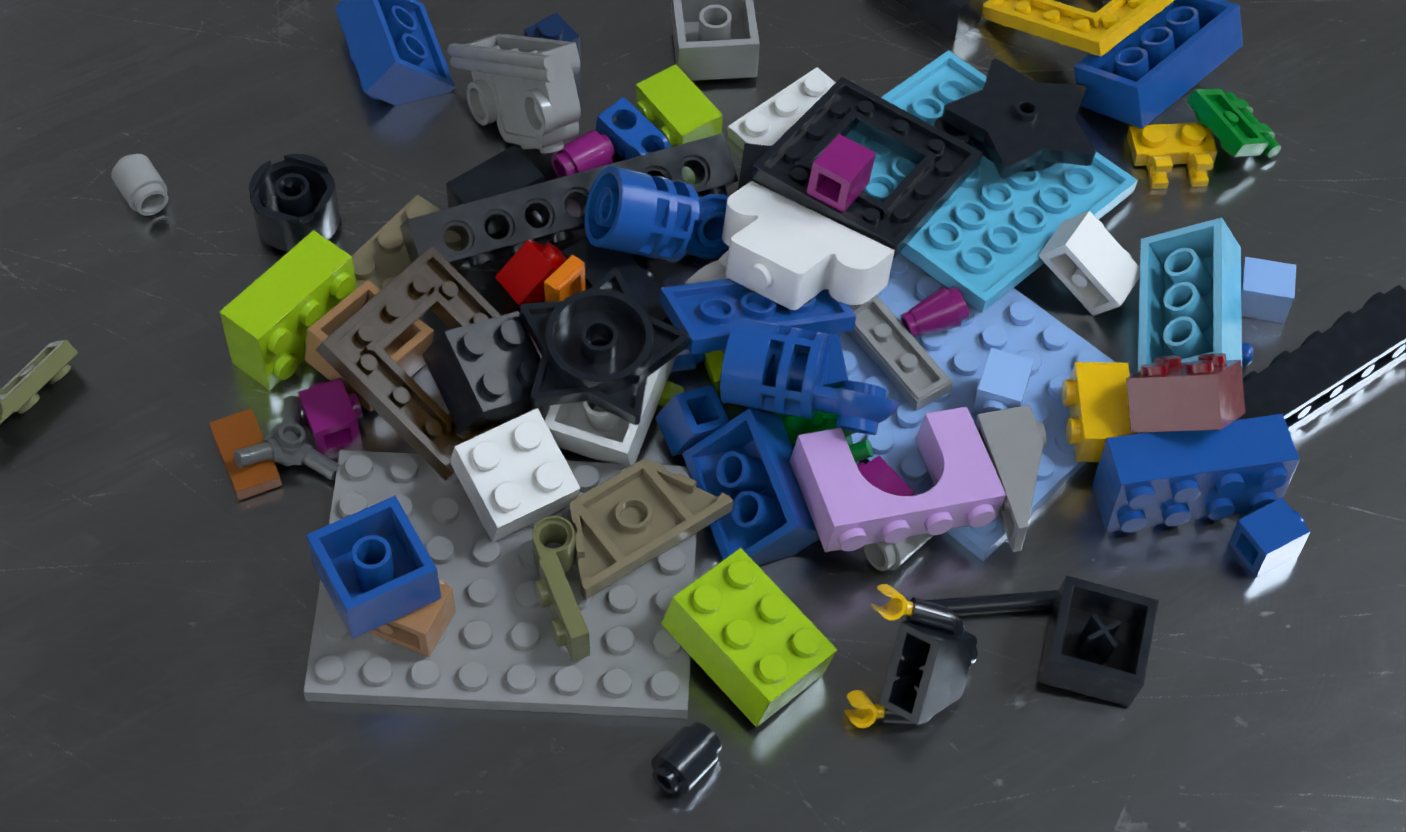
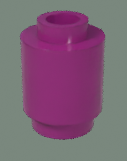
M591 130L565 144L563 149L557 151V154L551 157V164L557 177L560 178L612 164V156L615 155V150L612 142L605 134L600 135L597 131Z

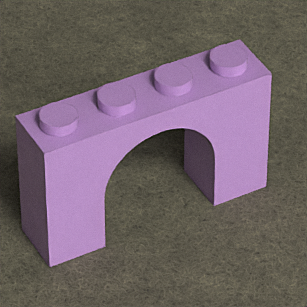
M967 406L925 413L915 441L932 478L933 488L915 496L889 494L870 484L858 470L841 428L798 435L790 458V464L825 552L840 549L843 551H854L867 544L883 541L897 543L910 536L926 533L939 535L953 528L969 525L972 527H982L995 521L1007 495Z

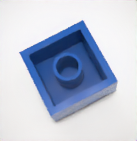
M396 495L306 535L312 563L352 639L441 599L437 568Z

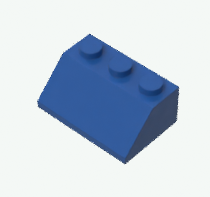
M341 0L335 7L341 24L340 29L345 35L351 52L350 57L356 66L361 80V88L369 97L375 100L380 99L396 106L450 93L455 88L422 2L417 0Z
M753 408L747 409L683 452L682 455L691 478L697 481V488L717 497L724 493L733 500V511L710 524L722 559H726L739 548H742L757 565L794 556L820 538L790 464L793 447L781 418Z

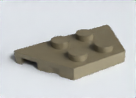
M644 458L569 502L571 524L575 532V550L582 595L585 599L590 598L733 511L732 498L724 493H721L719 497L696 487V480L682 474L671 473L666 470L665 466Z

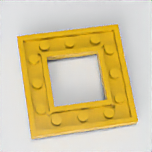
M988 0L983 4L982 14L985 20L1101 57L1131 33L1137 31L1140 26L1156 14L1162 12L1165 7L1175 0H1112L1096 13L1054 0Z

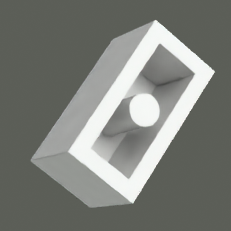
M1090 211L1063 221L1038 255L1092 316L1121 306L1140 278V267Z

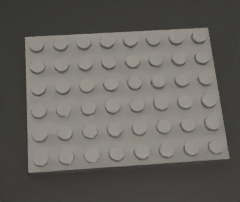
M340 450L338 459L340 466L336 472L329 524L396 495L435 564L438 578L446 582L450 588H453L456 612L430 657L369 632L352 639L320 579L304 685L306 701L688 719L691 656L661 625V622L673 596L694 582L696 533L588 599H585L582 595L576 557L573 567L565 575L589 631L590 656L572 662L566 645L557 646L550 626V620L554 619L550 606L542 608L534 587V581L540 579L534 563L532 530L538 521L492 542L455 472L445 481L419 454ZM566 461L581 488L577 497L628 468V466L619 463ZM663 465L671 473L682 474L691 478L687 466ZM569 506L549 515L561 516L571 523ZM551 543L546 545V547L548 548H558L562 546L558 543Z

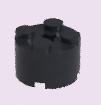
M305 154L283 155L284 161L272 165L271 161L262 164L255 171L249 183L250 200L256 228L262 242L280 250L290 251L313 230L329 240L338 228L340 210L335 182L328 172V167L319 159Z

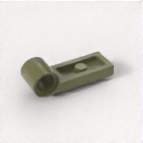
M67 339L49 343L0 390V424L12 413L18 412L22 414L29 410L40 399L37 392L47 382L53 384L69 372L71 366L68 362L78 352Z
M547 516L540 519L532 530L534 563L540 575V579L534 581V587L542 608L550 606L554 619L550 620V626L557 646L566 645L573 662L590 656L589 631L565 575L573 567L576 559L575 532L572 524L567 519L561 516ZM551 543H558L562 545L558 548L546 547V545Z

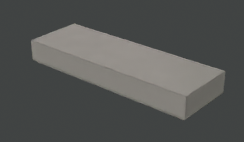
M877 295L864 304L850 305L856 315L854 330L848 332L915 411L951 392L953 385L951 379Z

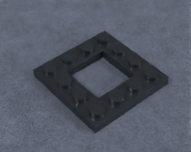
M841 77L752 165L750 178L810 210L895 250L893 256L895 258L980 165L983 152ZM852 129L917 164L911 173L883 202L862 191L844 213L807 194L813 162L838 134L845 137Z

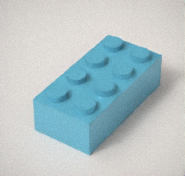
M1222 217L1141 239L1138 372L1141 371V365L1154 363V358L1178 355L1181 356L1183 363L1198 361L1199 355L1211 353H1225L1226 360H1241L1242 367L1241 247Z

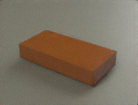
M252 408L209 422L212 435L238 501L282 486L273 460H265L239 468L235 463V450L263 443L264 437Z

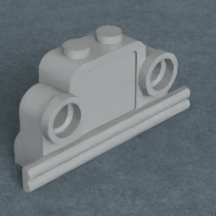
M497 34L467 44L453 43L448 45L447 52L452 56L450 59L451 66L456 69L471 71L473 82H470L467 86V100L470 110L479 124L484 126L497 121L499 132L506 142L521 145L522 149L537 148L540 149V153L559 151L564 147L563 141L578 136V121L581 116V108L573 76L580 71V59L576 42Z

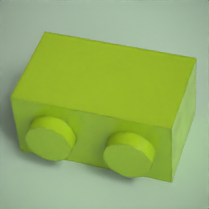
M676 64L636 84V103H634V107L667 138L671 147L722 133V113Z

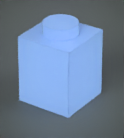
M1245 257L1241 266L1242 317L1285 324L1295 298L1296 265Z
M991 348L977 389L972 414L978 416L981 413L1022 406L1034 360Z

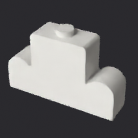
M750 181L731 194L727 199L722 240L729 246L725 272L727 278L790 310L799 309L824 289L829 290L831 297L838 302L848 305H860L868 302L887 287L895 250L753 181Z

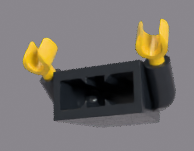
M881 584L877 586V589L884 595L891 597V599L884 606L871 604V607L889 621L897 620L903 615H906V620L900 623L879 704H873L864 691L854 690L849 692L846 698L857 709H847L844 712L852 724L862 729L872 725L877 718H881L882 723L922 725L929 722L935 714L957 701L963 694L970 667L978 656L977 638L975 635L964 630L963 621L948 607L915 597L907 601L892 586Z

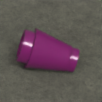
M955 286L950 289L940 288L909 309L908 312L901 314L903 326L913 337L960 327L961 321L969 318L965 300Z

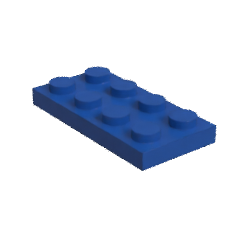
M731 279L664 287L660 291L659 303L673 326L689 334L687 349L691 355L725 350L730 332L738 317L827 334L852 331L856 322V315L848 304L836 301L831 297L827 289L822 290L797 310H790Z

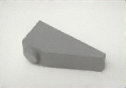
M1030 405L978 414L975 425L1007 495L1000 508L999 516L1012 552L1022 550L1030 518L1042 448L1046 447L1047 444L1044 425L1041 421L1035 420Z

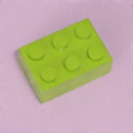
M313 230L219 311L232 363L269 391L281 380L291 377L297 366L305 360L307 329L357 289L352 256Z
M739 548L673 596L661 622V625L755 727H758L819 679L837 652L834 645L742 548Z

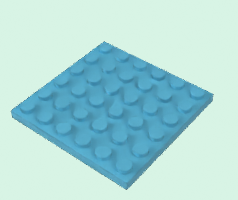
M948 50L881 98L934 126L935 121L942 116L944 105L983 90L987 76ZM853 129L845 136L876 153L869 184L863 191L882 202L917 166L912 161ZM972 141V145H971V146H972L973 148L977 149L976 146L974 145L973 141ZM1098 152L1095 153L1091 166L1056 163L1040 171H1020L1006 179L1001 178L994 163L982 155L980 165L900 253L947 288L957 287L964 300L983 313L1044 264V261L1038 255L1063 221L1090 211L1099 220L1134 192L1138 180Z

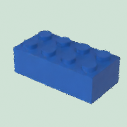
M1175 0L1165 7L1162 12L1156 14L1140 26L1137 31L1119 42L1108 53L1101 57L1088 54L1074 66L1076 85H1084L1086 87L1080 107L1143 129L1243 46L1240 6L1224 0Z
M1283 414L1235 420L1221 430L1147 432L1106 438L1093 480L1092 490L1106 532L1122 530L1123 532L1130 533L1147 526L1161 524L1178 526L1189 520L1202 518L1220 520L1232 514L1255 512L1277 499L1283 498L1300 458Z

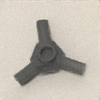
M297 396L285 398L282 423H278L263 439V443L234 451V460L239 468L270 459L284 466L305 464L332 481L336 478V472L340 466L337 462L315 450L314 442L305 427L300 425L302 408L300 399Z

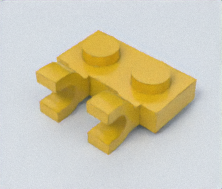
M1200 122L1147 125L1143 129L1133 125L1129 126L1127 141L1134 166H1147L1151 189L1168 188L1169 182L1166 172H1172L1173 164L1187 165L1191 187L1208 186L1207 170H1212L1217 154L1210 128H1207Z

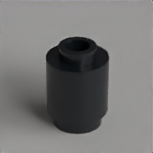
M694 722L690 727H682L651 760L654 770L652 775L655 782L668 793L687 794L718 761V753L722 749L720 739L709 727L700 722Z

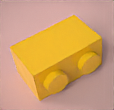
M1075 362L1070 378L1063 380L1061 391L1063 406H1069L1070 417L1066 424V439L1068 444H1074L1076 462H1099L1106 438L1138 434L1131 433L1126 378L1130 377L1128 363Z

